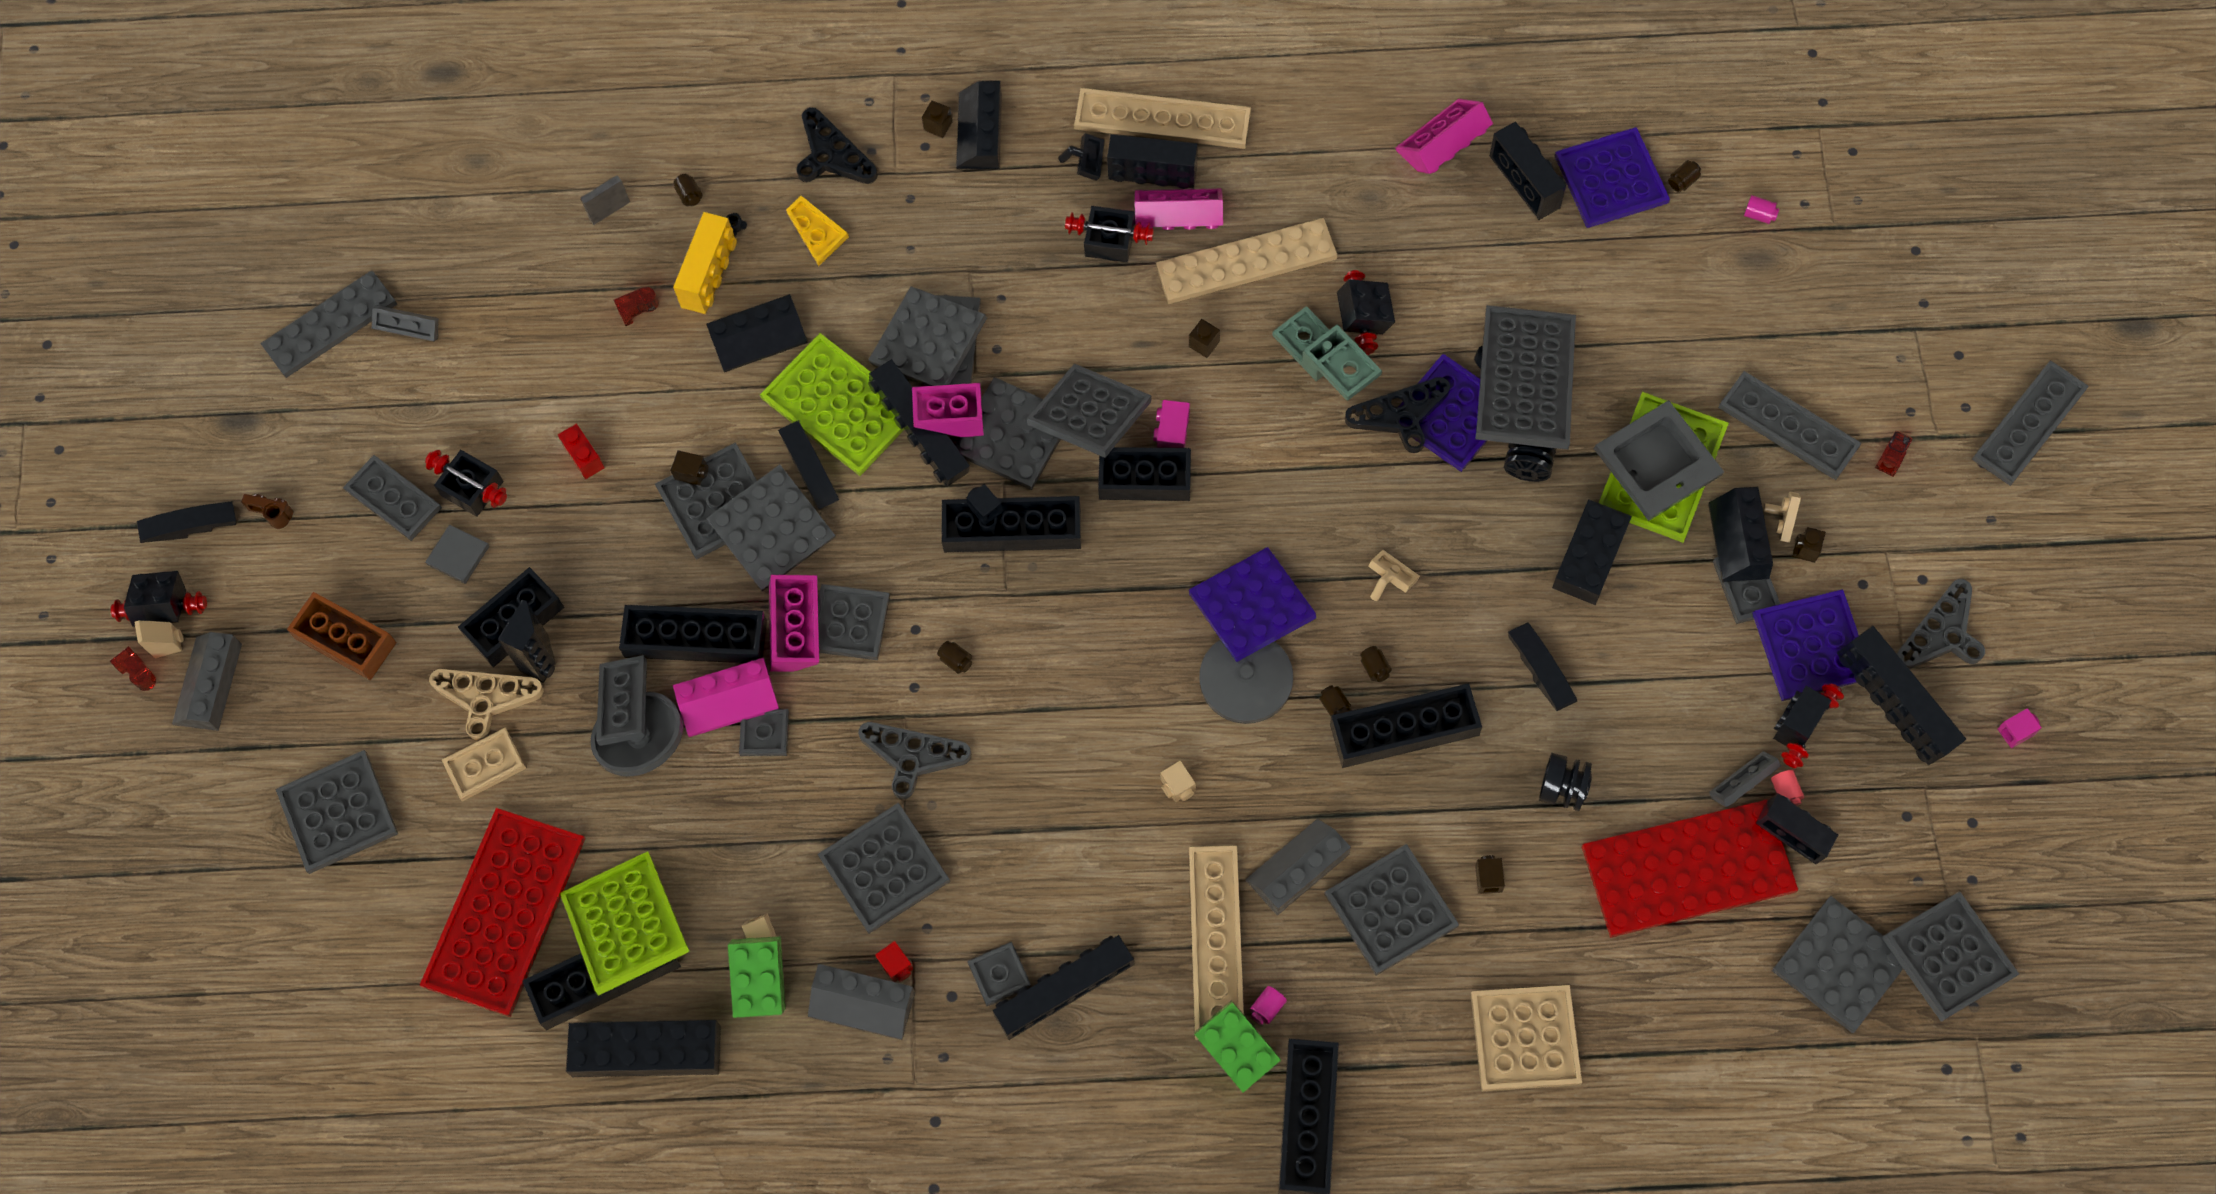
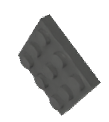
M821 584L818 598L819 653L878 660L890 594L887 592Z

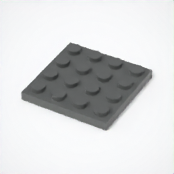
M911 286L871 354L869 362L880 367L892 359L905 378L926 386L950 385L986 322L987 317L983 313Z
M1074 364L1029 415L1027 425L1105 458L1149 406L1151 395Z
M994 377L982 397L984 436L959 437L954 445L965 460L1032 490L1061 439L1027 425V418L1042 402V398Z
M736 442L704 458L709 469L707 477L702 479L701 485L675 480L673 475L655 483L657 490L696 560L726 545L706 518L757 481Z
M780 464L706 518L761 591L769 587L771 575L787 574L836 537Z
M365 750L276 789L308 874L398 835L395 823Z
M899 803L818 853L820 860L868 934L950 882V879Z
M1407 844L1324 892V895L1376 976L1459 927V923Z
M1961 892L1956 893L1882 937L1941 1022L2019 975Z
M1830 896L1772 969V972L1853 1034L1903 970V967L1882 939V934Z

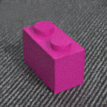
M1163 400L1162 408L1157 409L1156 421H1160L1159 428L1154 429L1153 441L1157 442V448H1185L1190 403Z

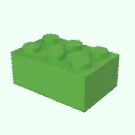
M781 936L732 939L728 944L733 1018L782 1015L786 1005Z
M1232 1000L1194 1032V1035L1242 1092L1246 1091L1281 1061L1276 1052Z

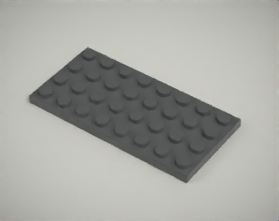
M1486 305L1475 439L1569 450L1576 315Z

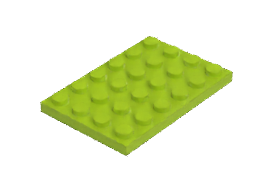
M821 333L760 394L763 401L791 423L799 421L805 434L859 476L904 431V428L900 429L895 423V416L891 410L888 412L883 407L880 395L878 393L874 394L868 385L870 371Z
M1642 392L1630 424L1667 400ZM1671 402L1715 459L1729 423ZM1611 472L1599 504L1632 516L1629 522L1631 524L1684 543L1705 486L1648 521Z
M648 851L560 893L598 996L690 952Z

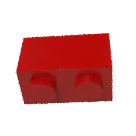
M577 423L558 434L563 447L585 480L605 468Z

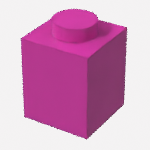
M2027 708L2004 721L1997 730L2012 749L2035 736L2042 727L2037 716Z

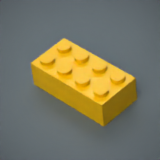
M703 212L673 286L681 308L706 314L708 307L713 305L714 292L716 288L720 287L722 272L727 269L729 264V254L736 247V238L728 218Z

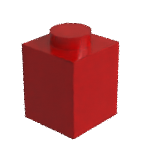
M895 941L875 954L877 961L892 982H902L911 975L913 966Z

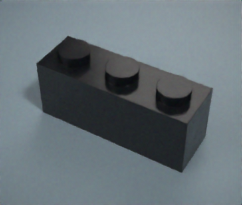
M1776 794L1766 802L1756 821L1757 825L1814 864L1828 857L1838 837V834L1832 831L1828 825L1819 822L1809 812L1800 809L1787 797Z

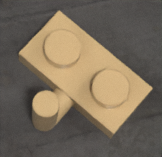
M1789 491L1788 498L1784 497L1782 506L1764 504L1763 512L1783 516L1782 520L1779 519L1776 525V533H1779L1780 541L1790 543L1801 501L1799 493Z
M1382 550L1371 560L1368 566L1382 576L1370 597L1372 600L1378 601L1389 582L1406 593L1418 581L1420 575Z

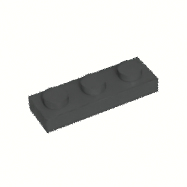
M377 305L372 308V329L429 341H436L438 339L439 318Z
M1764 751L1712 789L1709 792L1711 798L1721 805L1728 807L1781 767L1778 758Z

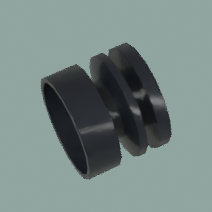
M1509 443V450L1507 451L1504 463V470L1509 475L1530 482L1546 481L1551 477L1554 464L1553 457H1555L1557 448Z
M1551 752L1539 801L1555 805L1559 795L1564 796V808H1568L1572 798L1575 799L1573 810L1580 811L1589 793L1592 781V763L1585 762L1582 771H1578L1580 760L1576 759L1572 768H1567V756Z

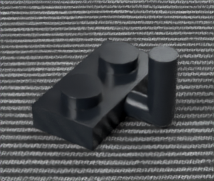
M1085 133L1081 138L1080 148L1069 146L1058 157V160L1061 163H1065L1072 155L1079 157L1077 174L1097 181L1101 175L1105 140Z

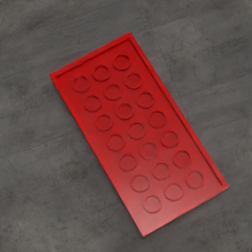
M1768 800L1582 844L1581 847L1610 938L1796 893L1798 887L1782 841L1756 824Z
M496 808L419 986L511 1017L524 987L522 980L527 979L560 901V893L565 889L585 837Z

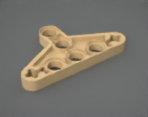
M437 669L429 677L431 686L437 692L469 712L466 732L476 741L488 736L493 715L540 699L544 692L540 681L533 677ZM443 676L445 680L452 681V685L444 681L439 685L436 680H440ZM469 678L470 683L467 687H458L460 679ZM485 680L492 681V687L488 690L481 689V683ZM506 683H515V688L513 691H503V687ZM522 683L524 688H531L532 685H535L537 690H533L532 694H530L527 689H521L520 684ZM487 702L488 708L484 712H477L476 706L478 703ZM475 724H483L484 729L480 734L472 733V727Z

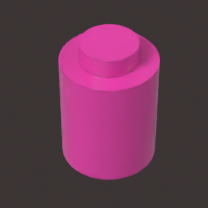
M1751 195L1744 216L1770 224L1771 220H1776L1779 208H1776L1777 203Z
M1267 986L1250 1008L1251 1018L1260 1025L1264 1023L1269 1025L1287 1002L1286 998L1274 988Z

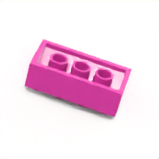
M1457 99L1395 147V149L1415 170L1431 174L1436 172L1442 163L1454 158L1455 153L1460 149L1468 147L1474 138L1486 133L1487 128L1493 122L1483 102Z
M1222 188L1135 190V225L1141 222L1142 227H1147L1150 223V228L1162 227L1164 230H1172L1180 226H1184V229H1195L1197 226L1216 229L1219 226H1223Z
M817 575L770 576V672H794L819 664Z
M764 658L673 685L677 704L689 737L779 709Z

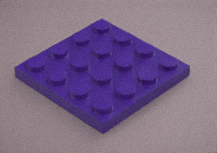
M1637 127L1555 152L1554 157L1586 228L1662 206L1670 201Z
M1442 354L1418 384L1438 377L1445 378L1450 383L1449 395L1420 424V427L1425 437L1424 447L1462 472L1487 442V440L1475 439L1480 379L1445 354ZM1437 385L1435 390L1443 392L1444 388H1440L1439 385ZM1416 391L1412 394V397L1415 400H1423L1425 395L1420 391ZM1402 401V403L1397 408L1402 407L1404 405V402ZM1402 418L1399 421L1404 427L1412 425V421L1409 418ZM1412 437L1417 442L1421 443V441L1417 437Z
M1268 547L1189 589V595L1236 662L1316 619L1315 611Z
M1843 589L1755 610L1752 613L1781 701L1792 699L1796 691L1802 692L1805 686L1817 692H1822V686L1825 684H1835L1842 687L1857 683L1854 678L1855 675L1849 668L1842 665L1837 654L1838 651L1859 636Z

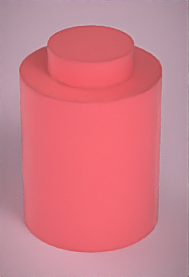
M1794 770L1783 771L1771 777L1777 794L1787 797L1796 806L1802 804L1801 800L1804 798V794Z

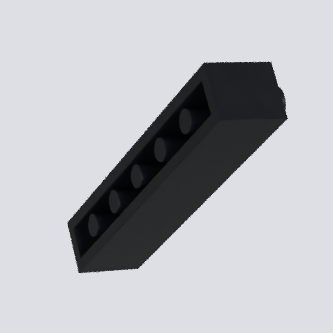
M891 359L870 372L868 382L870 389L874 394L878 393L880 395L883 407L888 412L891 410L894 414L895 423L900 429L904 428L907 432V439L913 447L917 446L921 451L920 456L926 465L930 464L934 469L933 474L939 483L943 482L948 487L968 474L970 465L947 434L914 427L912 386L894 361Z
M1118 935L1114 938L1113 936L1105 938L1100 942L1101 946L1098 948L1085 950L1076 961L1065 962L1058 968L1059 971L1052 975L1050 973L1045 974L1037 980L1038 983L1031 988L1026 986L1016 993L1017 996L1011 1000L1004 999L995 1005L996 1009L992 1011L1008 1040H1011L1134 966V958L1121 937Z

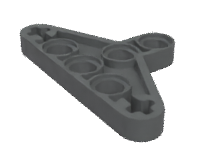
M1964 579L1955 580L1896 653L1909 669L1949 652L1954 653L1969 664H1976L1984 657V646L1966 633L1972 596V586L1968 581ZM1962 587L1964 589L1963 592L1955 599L1953 595L1957 589ZM1941 603H1950L1953 611L1950 613L1943 611ZM1928 620H1937L1940 624V628H1930L1928 626ZM1947 634H1956L1959 637V643H1951L1947 638ZM1914 637H1924L1926 640V645H1917L1914 641ZM1967 648H1976L1979 652V657L1973 658L1969 656ZM1910 649L1915 651L1907 662L1903 660Z
M866 722L859 728L858 734L861 742L896 769L892 790L899 799H908L912 796L919 775L967 764L971 759L970 747L967 743L873 722ZM870 729H872L875 735L881 736L882 743H877L879 741L878 736L871 735L870 738L867 739L864 732L867 733ZM891 733L899 736L895 744H888L886 742V737ZM913 738L921 740V746L917 749H911L908 746L909 741ZM936 743L944 745V750L940 754H934L931 751V747ZM950 745L951 750L954 752H959L960 749H964V753L966 755H962L961 758H957L956 753L950 752V758H947L946 756L949 751L948 746ZM907 760H912L916 763L915 768L911 771H905L902 768L903 763ZM899 783H908L910 785L909 790L906 793H899L896 790Z

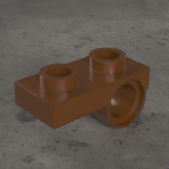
M244 494L241 501L248 511L261 513L275 529L287 526L294 513L288 502L280 498L271 500L260 494H253V496ZM279 513L277 517L272 518L274 514Z

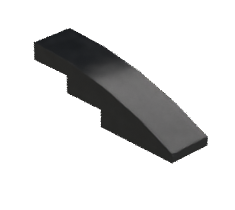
M796 421L779 429L778 432L818 510L839 501L800 422Z
M233 501L179 509L137 521L140 543L188 538V534L212 532L213 527L236 525Z
M1529 622L1508 631V638L1520 652L1521 660L1532 673L1533 681L1554 709L1559 711L1576 703L1577 697Z

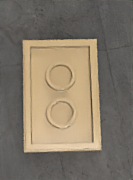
M506 727L442 759L462 802L526 769Z

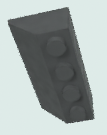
M209 632L196 637L173 718V725L219 731L242 646L234 635Z
M1316 819L1245 880L1278 916L1349 856L1351 847L1335 829Z
M818 964L811 987L808 1017L902 1040L915 991L912 986Z

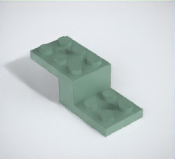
M1307 306L1273 331L1272 336L1316 382L1324 376L1347 401L1382 375V370L1338 324L1329 330ZM1306 332L1310 335V338L1302 340L1298 337V334ZM1347 366H1352L1356 372L1354 374H1347L1343 369Z

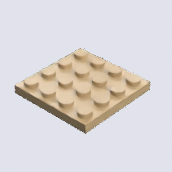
M1570 985L1471 991L1481 1091L1582 1084Z

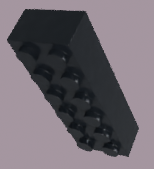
M1080 496L997 498L1002 503L1003 513L987 525H984L968 507L967 499L942 500V547L944 553L1081 549Z
M625 605L619 649L624 658L644 655L646 659L748 663L763 658L767 619L764 612L759 610Z
M1871 626L1837 652L1842 665L1851 670L1855 675L1856 682L1860 686L1865 687L1870 694L1871 700L1883 709L1887 720L1896 725L1901 731L1902 738L1914 747L1918 758L1926 762L1928 766L1943 758L1967 740L1874 626Z
M1469 683L1331 715L1330 727L1342 768L1480 736L1482 724Z
M582 953L524 979L522 982L539 1024L545 1030H548L680 968L681 965L678 958H675L598 996Z
M717 1020L569 1023L566 1072L572 1078L719 1075L721 1026Z
M1289 1038L1278 1194H1330L1339 1042Z

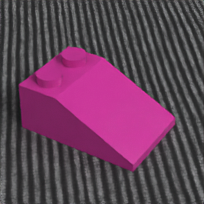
M980 383L912 387L914 427L958 437L984 436Z

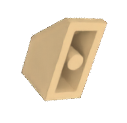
M135 621L138 643L154 658L182 651L181 642L184 641L182 632L171 622Z

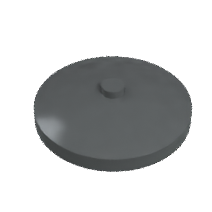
M1219 640L1208 650L1201 663L1200 688L1206 703L1219 716L1236 723H1257L1274 716L1286 704L1292 691L1293 669L1287 654L1275 641L1236 662L1223 642Z
M646 692L645 737L599 746L596 741V721L590 741L593 755L606 771L618 776H638L650 772L666 762L677 749L683 734L682 716L669 698L659 693Z

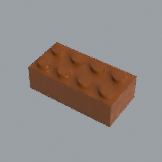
M315 592L311 594L287 628V631L297 641L370 681L397 643L388 632Z

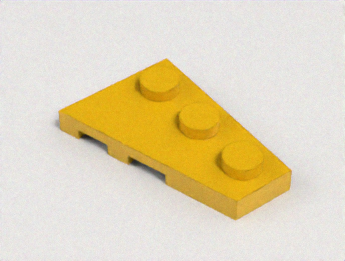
M802 196L786 209L787 215L818 266L849 238L845 230Z

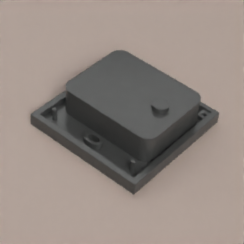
M1669 400L1594 447V450L1648 521L1719 478L1724 473L1723 469Z

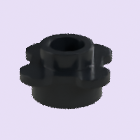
M738 213L726 216L733 228L734 237L740 230L747 228V223L742 221Z

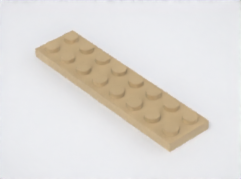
M1081 88L1074 129L1245 149L1251 107Z
M1321 218L1156 262V269L1167 302L1171 304L1336 260L1337 253L1325 219Z
M1237 846L1189 847L1195 1031L1231 1000L1244 1014Z

